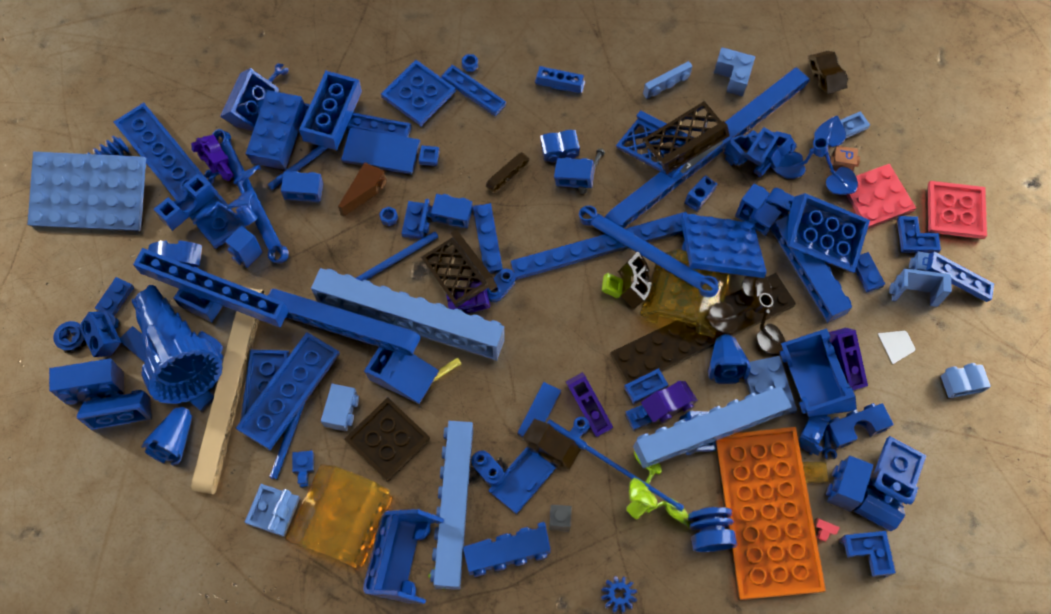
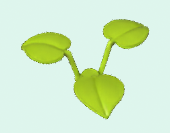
M634 450L635 457H636L637 461L641 464V462H640V460H639V458H638V456H637V454H636V452H635V450ZM659 463L645 468L650 472L646 483L649 484L654 476V472L658 475L661 474L662 469ZM637 478L631 480L629 495L632 502L626 508L633 518L639 519L645 512L650 513L660 506H665L667 512L673 518L689 527L691 522L688 520V513L685 508L681 512L667 501L657 503L656 497L641 480Z

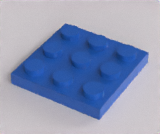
M415 60L381 93V98L419 126H422L456 92V89Z

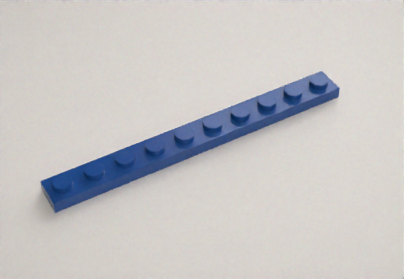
M683 213L625 228V230L648 243L683 233L681 224ZM604 234L511 260L510 264L515 273L516 280L625 250L629 247Z

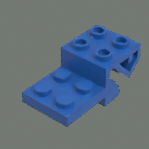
M891 436L886 438L875 471L870 475L863 502L855 508L854 512L889 531L897 529L906 516L902 503L912 505L918 491L916 485L926 455Z

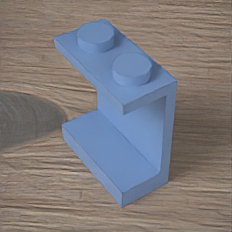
M904 268L890 285L889 291L892 294V301L896 302L906 289L930 292V306L938 307L951 293V274Z

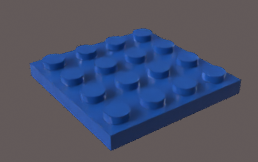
M682 214L681 224L689 267L691 269L759 278L765 277L767 272L754 224L747 221L742 222L711 216Z

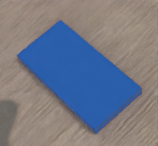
M350 128L341 160L343 163L363 166L365 162L379 169L412 174L420 146V139Z
M250 349L240 421L290 355L289 351Z

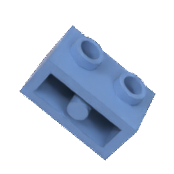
M331 384L321 418V423L324 427L347 432L348 426H352L354 420L352 412L359 402V396L355 388Z

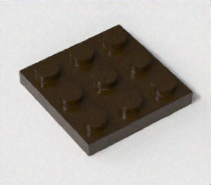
M387 397L344 440L379 475L388 481L430 440V436Z

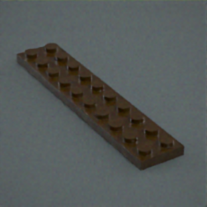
M777 273L767 277L772 288L773 305L768 309L770 313L767 315L766 320L796 305V302ZM742 289L612 351L610 355L628 384L658 368L660 371H663L714 346L716 338L723 334L735 336L761 323L764 313H755L751 309L737 317L739 326L731 333H722L715 330L707 320L709 310L714 304L725 302L733 308L734 314L752 305L753 297H747Z

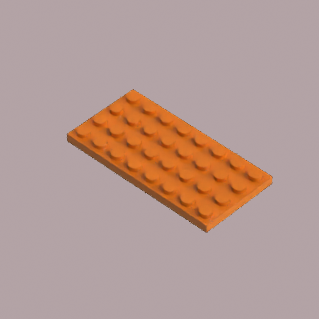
M796 427L741 432L716 440L725 508L732 510V516L729 518L734 522L728 528L735 531L737 546L732 548L739 600L825 592V583Z

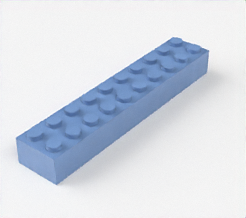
M320 268L311 287L317 302L416 332L421 337L493 360L498 359L505 340L504 326L498 321L492 320L490 322L484 320L479 315L471 316L465 314L460 309L452 310L446 308L441 303L433 304L422 297L414 298L402 291L399 293L392 291L387 286L379 287L368 280L360 281L348 274H338L332 269L325 270Z

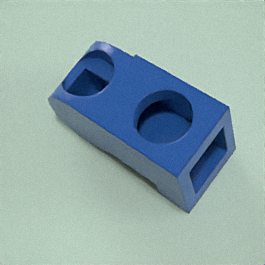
M704 176L689 191L684 204L698 212L715 191L718 183Z

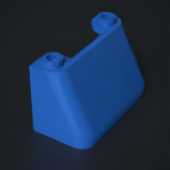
M827 328L781 343L783 350L780 351L783 363L787 362L802 400V402H799L803 414L807 413L808 417L857 410L855 394L843 374L835 354V349L829 340L831 337Z

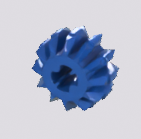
M614 576V584L607 580L606 585L609 588L602 587L601 591L607 595H603L601 599L603 601L609 600L605 607L609 608L612 604L614 606L612 609L613 613H616L618 607L621 613H625V606L631 610L633 606L630 602L635 603L637 601L636 597L631 596L637 593V589L630 590L633 582L630 581L626 585V577H622L621 582H619L618 577ZM614 591H622L624 593L622 596L624 597V599H622L621 597H619L618 599L615 598L616 592Z

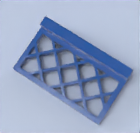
M640 110L636 115L637 120L616 144V147L666 174L659 162L652 161L651 157H654L649 149L646 154L640 155L638 153V149L646 148L647 146L644 143L636 145V139L650 135L667 123ZM639 126L645 129L644 133L635 135V131ZM670 129L666 131V135L674 136L676 130ZM681 130L678 134V136L687 137L688 135L687 133ZM660 139L651 141L650 144L659 145ZM664 139V142H663V143H668V142H671V143H672L673 140H665V139ZM633 140L634 146H623L627 141ZM676 141L675 147L685 145L686 141ZM661 150L660 155L663 158L664 154L670 153V151ZM685 164L666 175L675 178Z

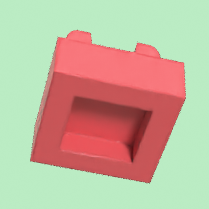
M817 517L814 525L819 528L816 538L825 542L830 533L837 535L840 528Z

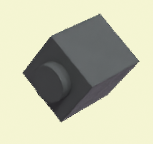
M551 505L549 530L570 531L572 506Z

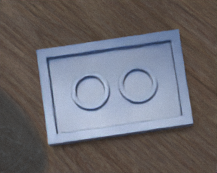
M780 356L751 361L750 374L745 379L749 394L756 393L758 395L770 386H773V388L781 386L792 406L784 415L796 413L797 408Z

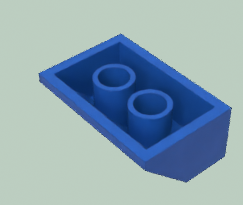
M250 68L239 74L220 117L235 127L253 131L267 90L278 92L279 88Z
M134 390L124 395L119 393L112 394L111 397L107 398L94 397L90 401L83 402L77 413V419L91 430L151 420V398L142 390Z

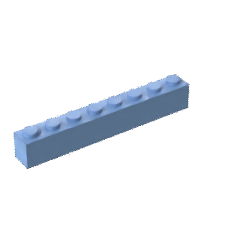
M770 386L758 395L751 393L742 401L736 399L729 402L726 407L721 408L717 406L711 409L710 413L705 415L698 413L689 421L680 420L668 429L665 426L657 429L652 435H648V433L637 437L633 448L644 469L784 415L792 406L781 386L776 388Z
M448 421V427H444V439H447L446 447H442V459H445V465L440 468V479H443V486H439L438 499H441V507L437 506L436 516L443 518L444 523H439V527H435L434 540H438L437 548H433L432 561H436L435 569H431L430 582H434V587L438 589L460 590L473 422Z

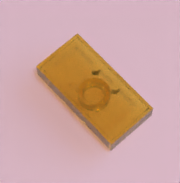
M802 462L806 483L828 482L826 462Z

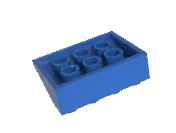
M804 193L795 196L789 212L787 247L855 273L870 220Z

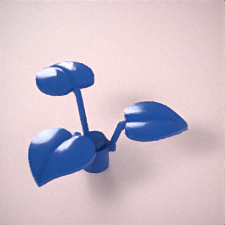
M838 116L830 118L817 128L814 134L813 148L810 149V153L804 161L800 153L793 151L792 154L787 153L776 169L773 168L778 175L784 178L796 179L805 174L806 168L804 164L808 163L812 154L818 157L825 156L832 173L826 179V186L830 192L837 195L853 194L857 191L858 181L854 172L847 167H840L835 172L829 157L828 145L836 147L841 145L846 139L845 128Z
M254 166L241 173L233 183H238L242 194L238 199L232 201L227 207L220 203L219 200L209 203L198 212L193 220V224L195 225L198 219L208 215L218 207L223 208L236 219L239 218L245 226L253 223L258 218L250 205L254 190L245 192L242 184L256 170H261V166ZM237 207V208L235 209L237 213H235L234 211H232L231 208Z

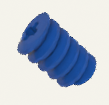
M115 136L111 137L113 143L109 140L105 141L106 147L100 144V151L96 148L93 149L94 154L124 156L123 151L131 153L120 137L118 139Z

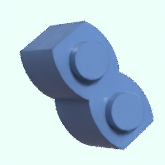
M975 363L967 364L964 368L959 369L957 366L947 368L946 372L941 375L948 398L984 392L991 387L983 365H976Z

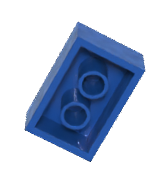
M111 358L49 368V391L69 405L83 400L90 401L94 397H111L112 394L118 393L125 394L124 371Z

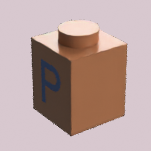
M836 146L831 156L834 171H837L840 167H847L854 171L855 167H858L860 163L858 149Z

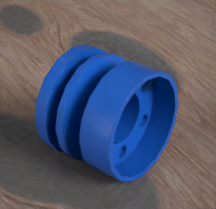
M708 507L688 514V520L693 522L689 525L690 529L700 531L691 536L693 551L716 552L732 549L737 546L735 531L725 529L734 523L729 518L732 516L730 508Z

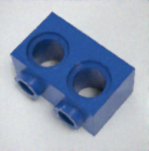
M107 311L88 312L79 325L93 357L111 356L121 343Z

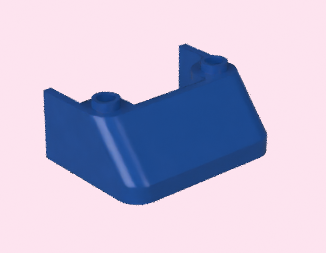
M419 509L384 512L379 521L364 581V592L372 596L405 603L425 604L426 599L415 596V584L412 581H408L417 540H423L429 535L431 523H444V519Z

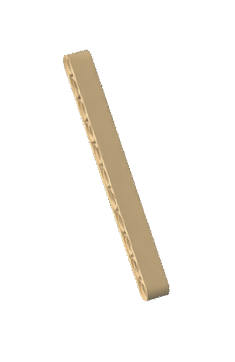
M249 288L251 290L264 294V290ZM238 311L235 314L222 364V374L219 376L192 479L191 488L192 491L214 494L217 489L248 366L250 349H252L259 322L258 319Z

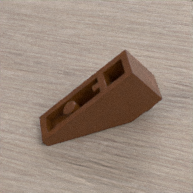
M364 162L338 206L342 216L347 215L377 195L380 189L384 188L387 181L384 170Z

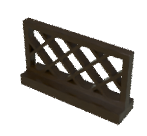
M703 101L642 140L661 164L663 171L669 174L730 135L728 125L721 121L708 104ZM702 109L707 111L706 116H697V112ZM684 120H692L690 126H684L681 123ZM695 120L704 121L703 127H695ZM708 121L717 123L716 126L707 128ZM670 129L676 130L674 136L666 135V131ZM686 130L689 132L687 137L678 136L679 131ZM692 131L701 132V135L698 137H691ZM660 139L659 145H651L650 141ZM664 139L673 140L672 146H662ZM676 141H686L685 145L675 147ZM661 150L670 151L667 156L660 157Z
M455 230L451 233L452 238L421 256V259L457 308L487 288L492 291L497 285L490 272L458 230ZM454 246L452 253L445 252L448 247ZM432 257H438L436 263L428 262ZM443 257H451L449 263H441ZM455 258H463L461 264H453ZM439 268H447L445 274H437ZM451 269H459L457 275H449ZM463 270H471L470 276H462ZM447 280H455L454 285L446 286ZM460 280L468 281L466 287H458ZM472 281L481 282V285L476 288H470ZM456 291L464 292L463 296L457 300L454 298Z

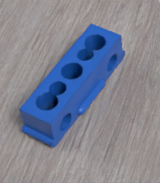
M539 66L535 84L582 93L585 81L584 75Z

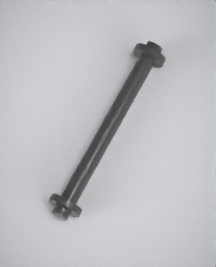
M601 148L596 150L595 169L601 156L605 155L604 150ZM579 187L581 194L587 193L588 190L585 187Z

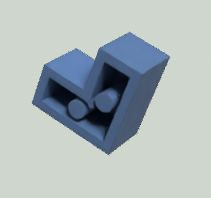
M721 47L714 73L730 78L726 92L740 96L744 95L755 56Z

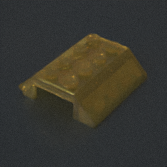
M676 249L666 253L689 267L687 251ZM655 264V271L650 280V292L645 299L646 302L643 303L640 315L646 317V321L658 323L659 316L694 324L696 325L695 333L715 337L716 330L709 324L707 315L714 304L725 301L732 274L693 269L704 276H712L718 281V293L713 297L706 298L700 294L699 289ZM706 283L701 287L703 290L706 291L713 290Z
M321 464L285 540L300 547H307L330 556L352 568H356L357 565L363 567L368 552L364 551V547L371 549L376 537V532L372 531V529H378L380 518L383 515L381 509L387 511L393 499L388 494L390 490L347 470Z

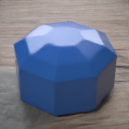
M466 54L462 58V68L466 72H474L478 68V58L474 54Z
M391 207L383 208L379 214L382 224L386 226L394 225L398 220L396 209Z

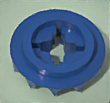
M68 321L61 324L54 332L53 340L55 345L64 351H74L76 347H81V343L85 338L79 328L80 323ZM69 331L75 335L72 337L71 342L67 339Z

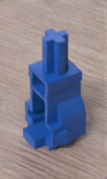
M753 130L746 136L739 135L734 137L725 145V159L731 166L733 164L740 166L748 161L745 158L747 152L745 153L741 147L743 146L749 151L759 133Z
M779 131L773 132L779 137L762 165H758L755 168V174L761 177L769 167L776 169L787 153L792 154L797 144L790 134Z
M827 415L810 416L798 439L799 447L808 451L810 455L815 454L818 456L823 447L819 446V443L831 417Z

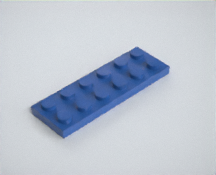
M306 332L237 425V431L270 451L340 355V352Z

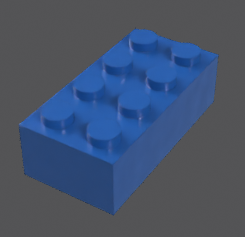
M325 71L299 129L303 141L334 150L338 149L362 93L359 79Z
M267 90L245 153L252 164L286 170L306 110V105L301 96Z

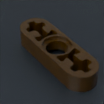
M523 152L517 154L487 181L486 187L492 193L497 192L526 167L530 160L529 157Z

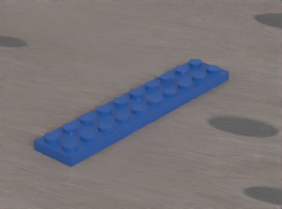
M145 103L140 104L114 121L115 126L140 157L146 158L148 167L175 200L180 199L185 193L183 185L198 173L210 184L216 195L204 206L216 200H219L226 207L228 206ZM202 206L199 210H197V211H196L193 215H191L189 218L193 221L194 218L196 217V215L198 214V212H199L204 206ZM221 207L215 208L211 213L198 219L195 223L214 249L223 245L240 226L246 229V226L239 218L236 219Z

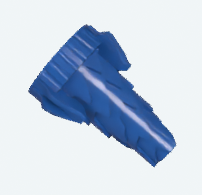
M148 285L145 290L136 295L135 299H132L137 322L142 331L140 337L143 341L144 353L147 357L141 372L144 383L153 399L161 403L178 404L196 399L200 395L205 394L219 380L223 370V355L221 353L223 347L217 339L203 331L199 332L198 336L195 331L191 332L186 320L182 321L179 313L174 312L168 299L163 297L156 286Z

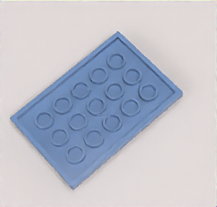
M33 152L27 225L141 231L146 158L140 156Z

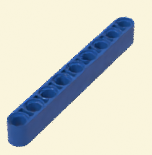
M271 289L268 294L269 297L285 302L289 310L286 318L407 356L413 355L421 339L420 335L414 331L281 290Z

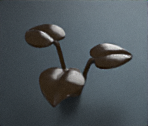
M766 275L764 278L746 276L742 281L741 287L747 297H753L752 305L734 314V310L729 304L718 302L710 308L707 320L715 330L722 333H731L739 326L737 317L751 309L755 313H764L760 324L761 331L756 336L757 344L761 350L768 354H780V351H783L781 343L786 342L782 332L771 323L764 327L767 315L770 313L768 309L773 305L770 282Z

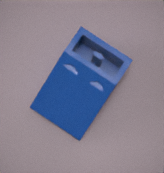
M379 347L364 372L370 381L420 404L439 370L414 354L407 356Z

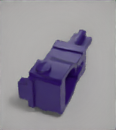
M214 135L196 138V141L191 143L193 153L197 152V155L202 161H205L212 173L219 172L222 178L227 181L234 177V174L228 167V157L223 152Z

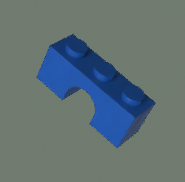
M198 173L183 185L185 193L180 199L172 201L168 197L154 208L160 220L171 231L216 196L210 184Z
M872 403L864 407L863 411L858 412L854 410L847 413L845 418L835 417L829 420L825 431H829L830 442L834 450L851 445L858 439L854 426L864 427L870 437L889 430L894 424L883 403L879 405Z

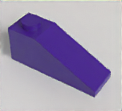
M845 327L829 332L831 337L829 340L835 349L836 357L850 388L857 390L867 387L868 383L856 330Z
M582 372L567 380L566 384L583 415L588 419L595 436L597 437L614 428L584 373Z

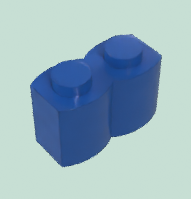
M565 130L559 133H547L540 136L544 161L556 162L557 158L569 157L574 159L580 155L576 130Z

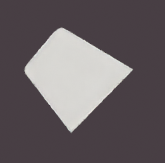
M906 331L878 333L892 364L915 351V347Z

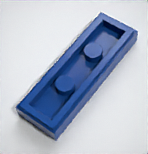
M543 382L517 435L523 437L534 419L546 423L561 393L560 389Z

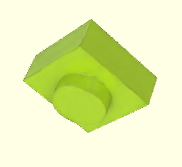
M606 273L603 276L602 292L619 298L622 294L623 280L610 273Z

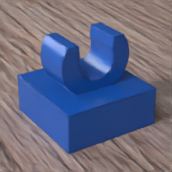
M643 405L625 412L633 431L652 423Z

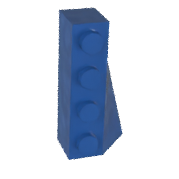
M545 522L538 523V528L533 530L528 527L519 529L520 531L516 532L514 536L508 533L499 535L494 542L491 539L464 546L463 550L469 575L474 574V577L485 575L487 570L501 571L507 568L506 565L515 564V566L526 564L529 559L535 558V561L546 559L551 549Z

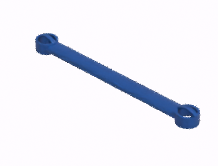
M217 129L212 135L217 140L219 137L223 139L220 146L228 157V167L234 174L233 179L235 181L244 172V169L230 143L231 135L229 132ZM249 179L244 180L242 184L244 191L252 190L253 187ZM254 191L250 201L251 209L258 217L254 222L268 248L269 260L282 264L288 259V249L281 245ZM276 250L281 255L280 258L277 260L275 259Z
M584 206L580 209L579 218L583 225H592L635 252L638 251L645 258L699 289L702 296L710 298L718 293V281L716 278L704 276L598 214L595 207ZM587 213L591 216V218L584 219L583 215ZM706 283L713 290L706 291L703 290L701 287Z

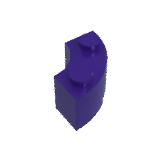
M678 381L666 389L656 391L643 400L641 404L653 423L660 421L663 424L679 412L684 411L686 413L693 409V404L698 399L686 381Z

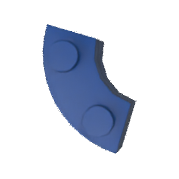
M166 240L149 245L148 250L191 267L200 266L202 245L187 241H178V244H170Z

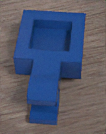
M313 451L292 452L293 474H298V484H300V487H308V473L314 472Z

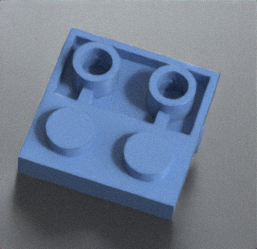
M261 484L244 523L285 537L300 497L291 494L289 490L283 489L282 491Z

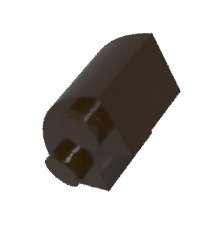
M824 51L808 56L812 74L818 77V85L824 92L829 94L848 88V76L846 71L840 67L835 52Z
M638 251L617 271L624 283L621 297L633 309L647 298L651 288L648 274L650 271L649 267Z
M537 419L532 421L522 438L528 444L527 448L530 451L538 452L549 459L550 463L558 469L563 467L570 470L581 451L574 440L559 433L550 424Z

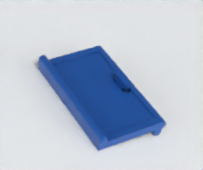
M526 447L504 472L505 479L503 483L499 486H492L489 492L512 510L514 514H517L553 473L556 467L541 455L530 451Z

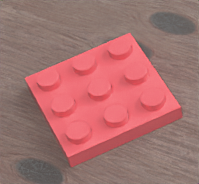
M890 163L857 175V191L853 194H846L856 214L870 220L868 229L914 212L916 209Z
M930 181L928 183V233L985 239L987 237L985 187Z

